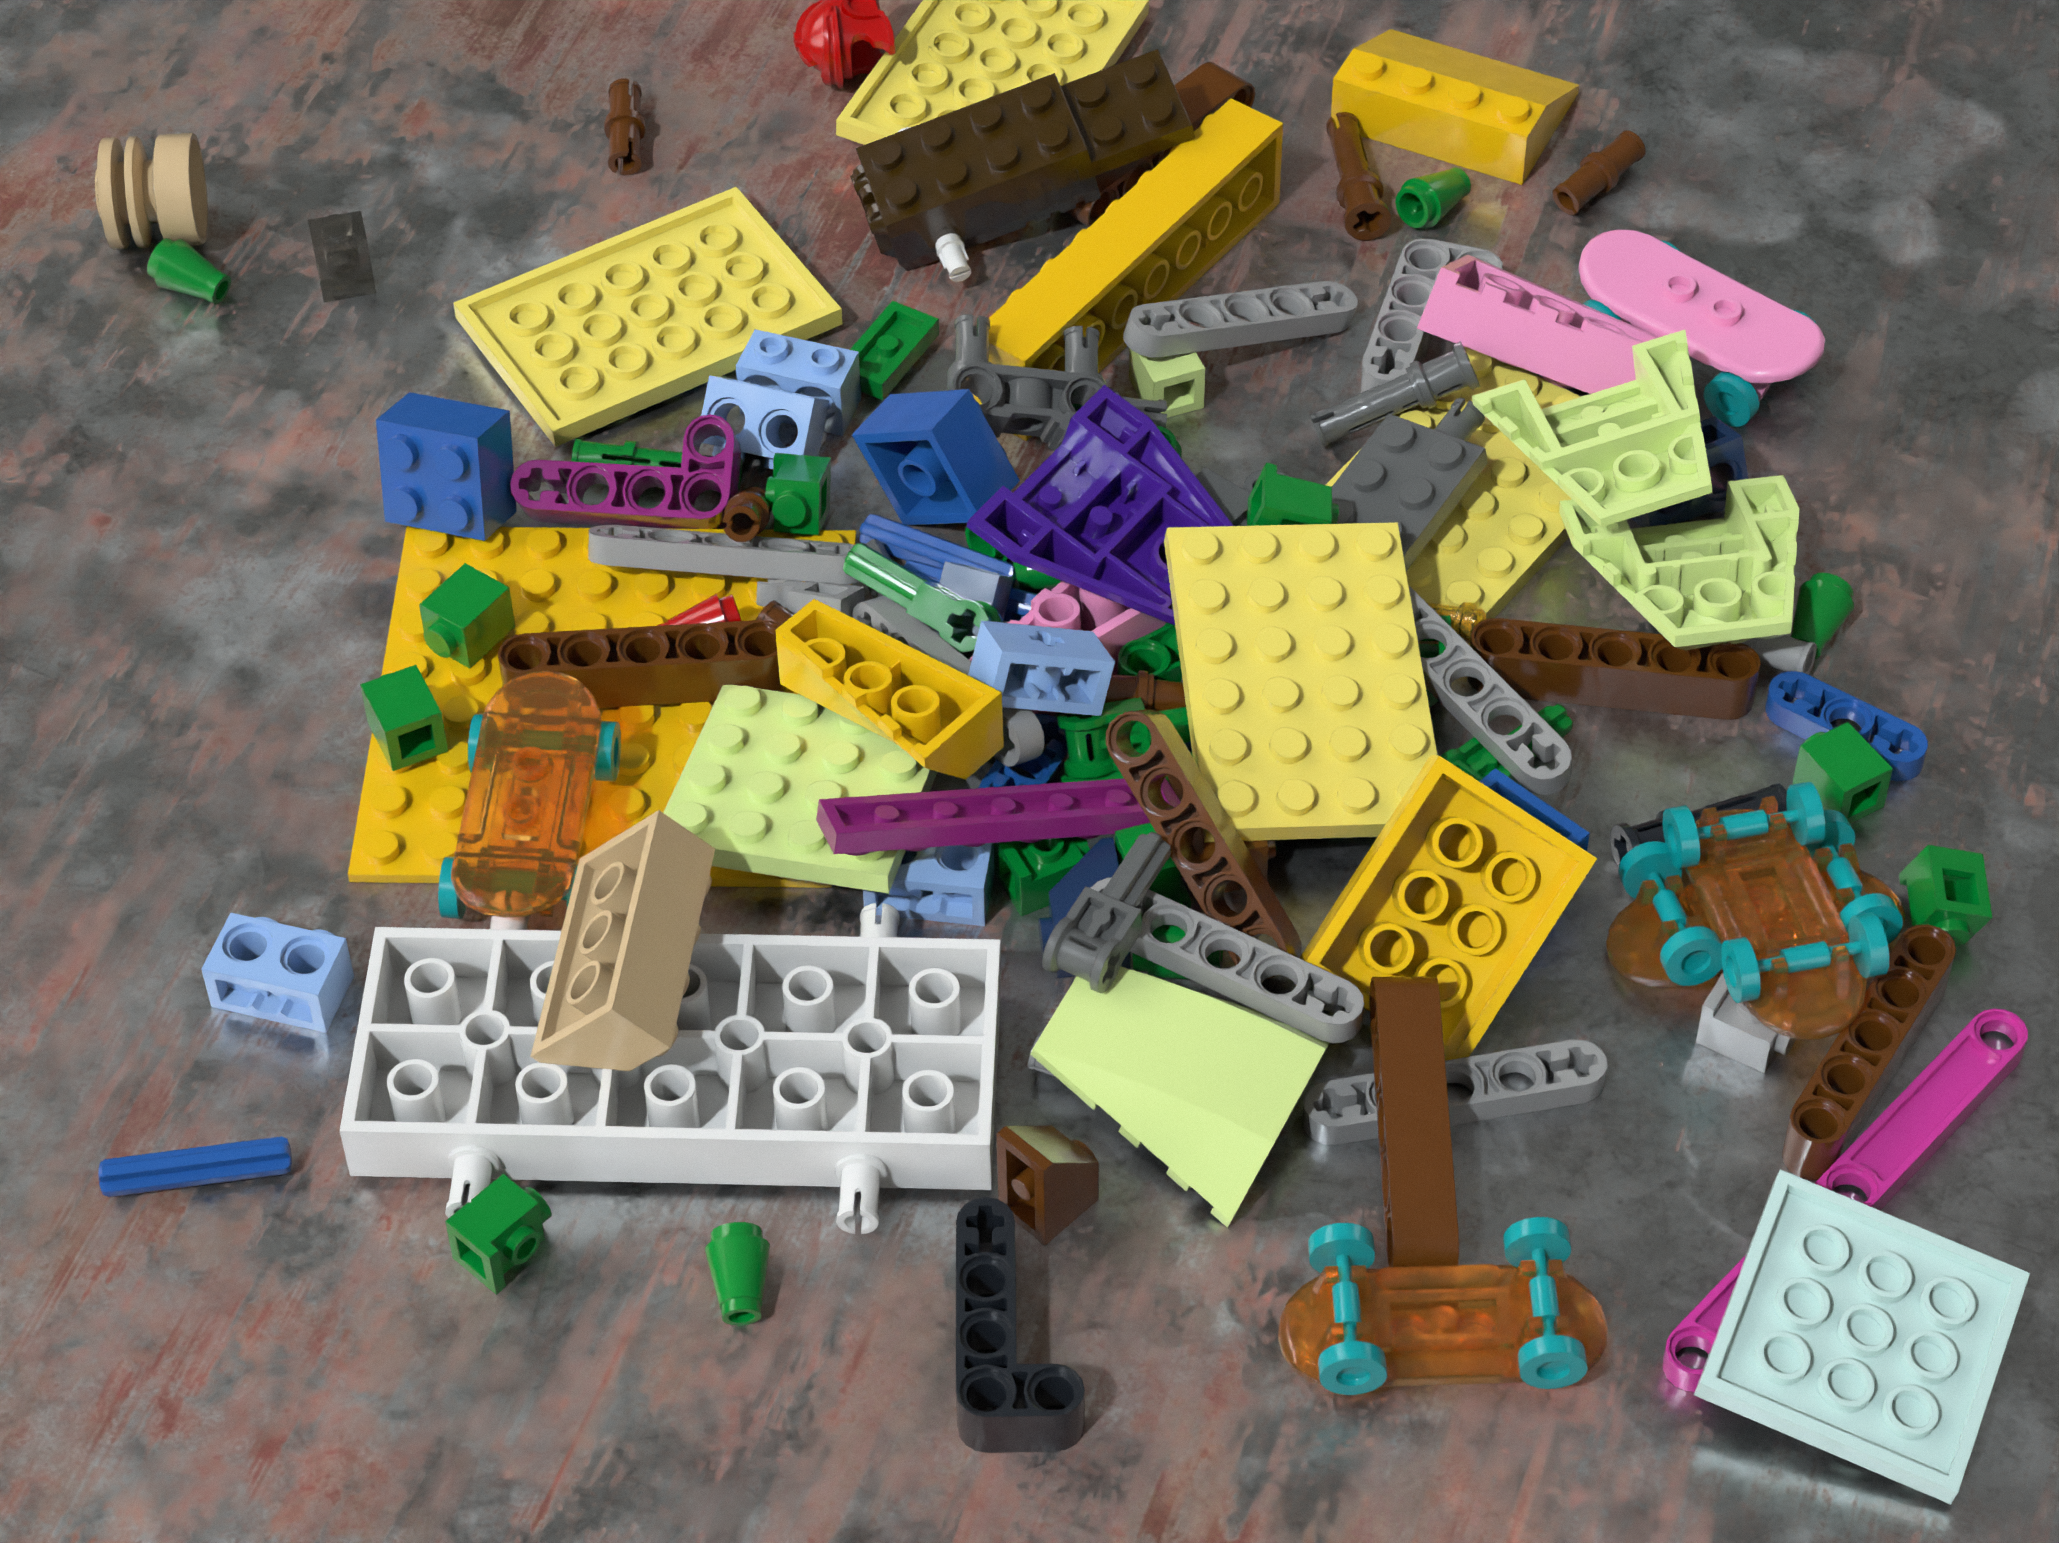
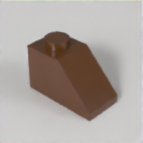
M1052 1125L1005 1126L996 1133L998 1200L1006 1203L1013 1211L1015 1222L1045 1246L1099 1200V1162L1093 1152L1083 1142L1076 1139L1071 1141Z

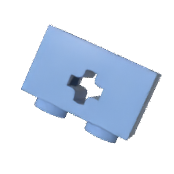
M981 620L968 675L1002 692V707L1101 716L1115 661L1093 631Z

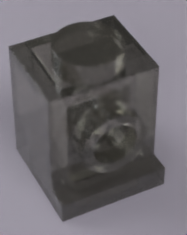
M361 211L309 219L308 224L323 302L376 294Z

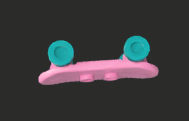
M1617 229L1603 232L1592 238L1581 252L1578 268L1583 287L1592 299L1585 301L1584 305L1658 337L1685 329L1689 356L1705 365H1711L1720 371H1724L1717 374L1705 386L1704 400L1709 411L1726 425L1732 427L1745 425L1758 412L1759 401L1764 397L1771 383L1789 380L1806 373L1823 356L1826 340L1821 328L1810 316L1801 311L1792 310L1682 253L1677 247L1667 241L1659 240L1656 237L1635 230Z

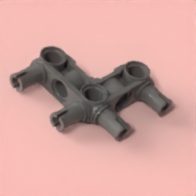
M973 314L961 315L955 319V361L947 370V390L970 389L971 393L980 399L982 413L996 438H999L1001 433L1037 436L1041 438L1042 442L1048 443L1049 449L1055 451L1062 444L1071 417L1077 412L1072 404L1084 405L1103 385H1106L1104 377L1098 373L1099 331L1088 327L1086 329V337H1083V326L1067 328L1064 331L1065 371L992 364L989 362V318L978 315L977 326L973 325ZM1122 397L1147 415L1156 426L1166 428L1167 414L1161 413L1167 410L1165 400L1159 399L1157 401Z

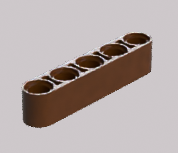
M1214 62L1202 64L1174 85L1191 121L1193 131L1200 127L1206 116L1214 114L1230 99H1234L1252 108L1256 94L1255 87L1251 83ZM1173 147L1095 176L1101 198L1087 204L1085 200L1076 203V208L1064 213L1090 227L1105 213L1108 206L1114 200L1122 198L1137 184L1140 177L1146 171H1151L1165 159Z
M1489 618L1479 622L1473 628L1470 639V647L1522 699L1723 720L1739 719L1751 711L1761 665L1759 655L1755 650L1743 643L1731 644L1727 642L1692 650L1675 648L1662 634L1505 618ZM1467 676L1470 685L1480 692L1484 687L1482 682L1477 678Z
M767 620L514 635L505 640L498 651L505 700L516 710L539 712L716 701L723 685L750 686L784 692L787 687L780 684L775 632L780 625Z
M1157 710L1128 711L1118 715L1110 722L1106 731V746L1109 754L1156 833L1161 835L1162 840L1171 846L1170 856L1205 915L1256 939L1261 934H1266L1276 941L1280 950L1299 958L1302 953V943L1298 932L1172 722L1165 714ZM1138 721L1144 723L1151 733V745L1144 755L1137 752L1130 741V732ZM1169 774L1177 777L1183 787V798L1177 807L1169 805L1161 793L1164 778ZM1200 827L1208 830L1213 835L1215 841V851L1209 860L1201 858L1193 847V836ZM1231 880L1241 884L1247 894V904L1241 913L1231 910L1224 898V890ZM1227 950L1234 964L1237 965L1241 959L1234 952ZM1274 975V976L1268 977V978H1266L1265 980L1270 979V978H1273V977H1276V976H1278V975Z
M1916 925L1908 928L1901 935L1889 954L1888 972L1885 975L1875 976L1794 1104L1789 1117L1782 1150L1783 1163L1794 1175L1809 1181L1818 1180L1854 1143L1943 999L1956 947L1951 936L1941 928L1932 925Z
M1436 976L1372 977L1369 1008L1388 1268L1390 1272H1456L1459 1261V1230L1438 979Z

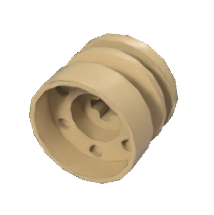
M194 133L158 135L155 140L153 159L149 160L142 140L138 136H129L126 141L125 153L120 140L116 137L102 138L97 155L95 196L98 214L102 220L109 247L113 250L127 249L132 232L136 246L148 248L152 240L154 223L159 224L163 239L170 238L174 241L183 239L189 245H204L208 227V200L204 162L197 136Z

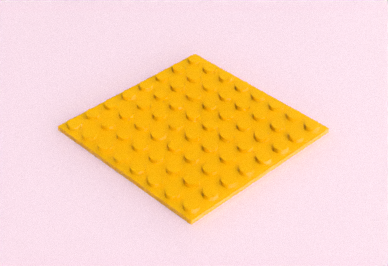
M406 526L381 676L417 665L442 712L448 752L392 771L374 734H371L348 870L349 882L439 883L444 858L460 857L467 859L469 883L495 884L496 878L539 880L541 885H568L571 867L573 864H578L580 858L656 811L664 812L715 701L539 712L519 711L512 708L505 700L498 660L500 646L512 636L524 633L657 626L716 593L719 598L733 594L742 621L756 620L764 608L756 604L757 582L768 583V578L609 566L593 563L588 560L590 528L500 527L488 539L483 541ZM675 529L712 533H725L724 529ZM764 529L756 535L856 544L857 539L856 530H821L819 535L775 532L774 530ZM464 563L510 588L515 628L470 669L450 657L443 658L429 648L424 639L419 604ZM786 688L784 691L786 693L798 694L789 688ZM475 714L494 715L497 721L498 739L523 740L524 735L567 737L568 743L594 744L596 727L599 721L619 722L621 730V757L617 779L615 782L596 781L593 771V756L567 755L566 761L524 759L522 752L497 751L492 774H472L468 763V739L472 718ZM711 866L709 875L711 876V886L832 888V885L714 866Z

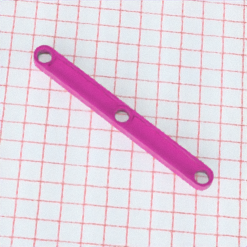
M2004 1009L1984 1010L1976 1015L1815 1184L1829 1190H1833L1839 1185H1854L1860 1188L1868 1198L1863 1204L1881 1211L2019 1065L2028 1040V1029L2024 1021L2016 1014ZM1990 1031L2001 1032L2012 1040L2014 1046L2004 1050L1993 1049L1982 1041L1980 1035ZM1746 1255L1680 1322L1666 1340L1662 1368L1666 1378L1675 1387L1684 1391L1695 1392L1703 1369H1690L1682 1365L1677 1359L1676 1353L1680 1349L1690 1346L1698 1347L1708 1354L1710 1353Z

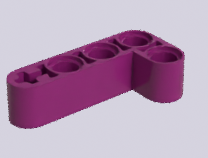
M712 414L702 415L694 419L686 428L683 439L681 468L530 460L521 464L513 473L510 482L511 493L527 516L543 523L594 526L625 525L663 529H723L727 526L726 522L723 523L725 507L730 498L738 493L741 448L730 424L726 420ZM710 436L724 437L726 445L721 453L711 457L703 456L699 453L700 445L705 439ZM541 482H546L552 491H542L540 500L535 501L530 492L539 491ZM594 484L609 486L608 496L603 502L597 505L583 503L584 494L589 487ZM651 487H659L665 490L664 499L658 506L648 509L639 506V498L645 490ZM714 490L721 493L720 503L713 510L702 512L694 508L696 498L704 491ZM561 493L567 494L569 499L568 503L565 501Z

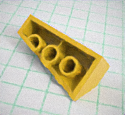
M816 599L810 601L775 630L781 685L898 744L924 768L967 780L1004 747L1002 692Z

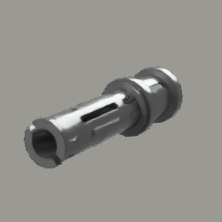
M1462 342L1453 344V351L1424 364H1421L1418 360L1410 363V367L1405 368L1407 373L1394 380L1364 391L1332 407L1310 414L1323 447L1383 421L1388 413L1396 415L1418 405H1421L1422 409L1426 407L1430 409L1437 406V399L1467 386L1472 390L1481 387Z

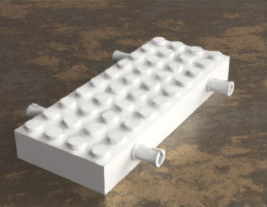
M507 896L495 899L491 908L490 929L375 927L340 1125V1135L350 1176L452 1178L449 1201L445 1211L448 1218L468 1202L471 1203V1199L490 1185L491 1179H497L503 1173L511 1180L840 1187L839 1211L836 1223L840 1229L851 1234H855L857 1211H860L862 1216L861 1234L873 1232L878 1227L879 1188L992 1189L1001 1006V949L999 939L897 937L900 922L899 911L895 907L882 903L881 924L876 922V903L867 905L861 910L860 937L700 933L693 947L688 970L690 982L681 1001L677 1019L679 1031L676 1041L663 1056L654 1057L631 1071L540 1063L530 1057L561 931L527 930L531 906L524 899L512 896L510 915L505 914Z

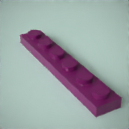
M1124 778L819 799L816 821L833 854L852 856L865 855L874 851L902 849L922 851L929 847L956 845L979 847L986 843L1011 841L1036 843L1043 839L1065 837L1091 839L1100 835L1115 834L1117 830L1150 822ZM1164 778L1161 787L1163 798L1169 805L1177 807L1181 801L1166 778Z

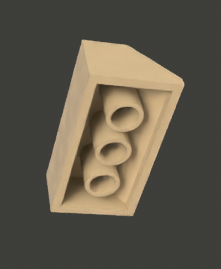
M658 810L579 859L530 1057L540 1063L631 1071L652 1058L663 1056L669 1051L678 1036L677 1019L682 997L690 982L688 974L693 947L701 932L699 920L704 897L707 895L712 882L709 875L715 852L714 847Z

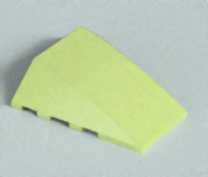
M1685 329L1632 346L1636 380L1541 409L1524 379L1473 395V405L1601 527L1712 493V483Z
M1120 967L1113 983L1103 994L1091 990L1090 982L1076 976L1030 1055L1093 1110L1101 1107L1121 1125L1118 1132L1136 1148L1143 1144L1169 1167L1166 1174L1185 1191L1192 1187L1213 1206L1210 1213L1228 1228L1328 1047L1329 1042L1319 1040L1255 1009L1124 967Z

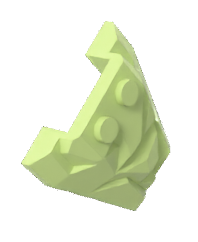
M1784 475L1728 481L1724 518L1630 529L1627 520L1601 527L1572 499L1560 501L1559 513L1572 546L1675 648L1692 650L1727 642L1737 644L1753 638L1768 640L1791 634L1795 587L1794 567L1797 555L1796 537L1800 509Z

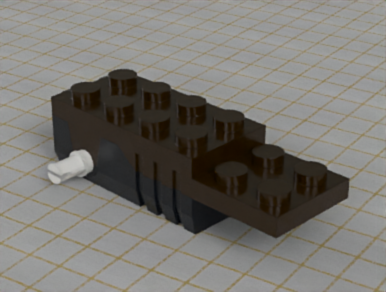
M1156 49L1061 86L1055 73L919 125L903 128L895 134L855 148L861 164L853 170V174L850 177L857 196L861 200L865 217L872 235L874 234L881 254L897 258L899 265L906 271L940 259L943 268H947L950 279L954 282H960L967 279L971 274V269L967 264L969 258L965 249L1026 227V222L1035 219L1036 222L1050 218V213L1060 210L1063 213L1076 208L1075 204L1085 200L1087 204L1100 199L1101 196L1095 176L1195 138L1191 121L1159 50Z

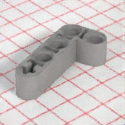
M1417 239L1406 244L1399 257L1363 356L1361 393L1406 374L1405 368L1410 367V363L1418 360L1421 364H1424L1433 335L1417 329V326L1441 267L1463 256L1470 255L1502 269L1503 263L1500 258L1493 252L1485 249L1433 239Z

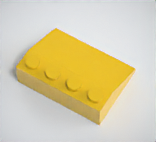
M1389 29L1353 48L1334 76L1331 117L1335 120L1337 129H1339L1340 125L1336 114L1339 112L1352 113L1359 121L1362 137L1523 185L1578 95L1579 85Z
M1430 755L1299 959L1357 986L1363 995L1364 1008L1370 1011L1369 995L1372 977L1436 976L1440 992L1445 1061L1469 1057L1597 858L1441 756Z

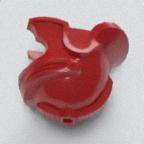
M820 0L809 6L802 13L796 25V32H793L795 49L798 51L804 64L820 71L823 83L830 87L837 85L838 88H843V79L852 80L855 75L860 73L869 75L884 54L880 53V49L885 50L889 55L896 53L893 29L884 11L880 10L879 0Z

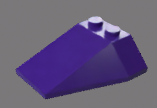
M1103 385L1071 417L1062 444L1014 492L1002 486L968 520L966 525L967 528L1013 562L1175 625L1164 545L1166 529L1172 527L1234 526L1153 421L1106 385Z

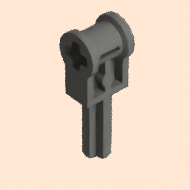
M1150 832L1148 835H1139L1102 893L1085 886L1066 917L1058 922L1049 936L1042 959V966L1045 970L1053 973L1060 969L1090 982L1091 990L1103 994L1108 990L1116 978L1123 960L1142 932L1141 910L1137 907L1171 855V846L1162 840L1161 835L1155 832Z

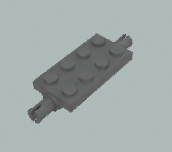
M1456 399L1435 429L1388 413L1332 486V502L1339 505L1337 524L1398 522L1406 572L1488 464L1486 449L1467 442L1485 420V416L1470 400L1461 412L1462 407L1465 405V399Z

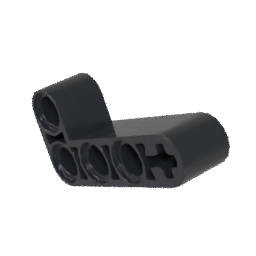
M982 1197L973 1199L964 1204L958 1212L956 1219V1410L959 1437L966 1446L975 1451L985 1453L1057 1452L1067 1450L1077 1444L1084 1432L1085 1388L1083 1380L1075 1370L1066 1365L1017 1364L1016 1238L1013 1211L1006 1203L996 1198ZM980 1243H992V1253H980ZM985 1293L995 1294L994 1296L989 1297L978 1296L979 1294ZM984 1349L995 1350V1352L988 1354L978 1353L977 1351ZM1051 1405L1065 1407L1056 1411L1045 1409L1046 1406ZM992 1406L997 1408L996 1410L988 1412L977 1410L979 1407Z

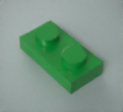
M892 300L850 349L859 352L861 392L884 400L939 336V319Z

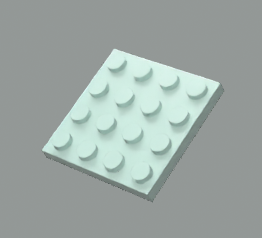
M1780 1169L1773 1182L1694 1396L1951 1504L1959 1492L2030 1273Z

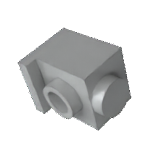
M1722 973L1702 1005L1696 1043L1765 1074L1777 1052L1786 1056L1797 1039L1801 1028V1021L1794 1018L1797 1000L1761 984L1760 996L1757 1000L1736 1003L1728 991L1724 974Z

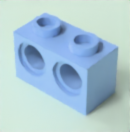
M755 329L736 364L737 380L830 400L823 431L826 433L843 436L861 401L858 351ZM739 407L740 414H744L743 410ZM791 417L782 421V423L797 426Z
M709 376L701 416L712 414L720 416L727 421L729 411L738 405L745 414L744 428L739 434L735 435L740 444L743 462H745L746 453L766 457L764 467L773 469L775 453L819 456L830 400L726 377ZM791 417L797 425L798 435L795 442L791 446L786 447L780 441L778 432L782 421ZM710 436L703 443L714 445L712 456H716L725 448L726 439L721 436Z
M986 843L979 847L956 845L929 847L922 851L906 850L889 894L863 890L864 907L876 903V915L882 916V903L895 907L899 911L900 918L985 926L995 875L994 843Z
M230 913L201 969L211 1007L327 1033L354 978L346 938L336 936L326 930H308L280 924L267 917L253 918L235 913Z

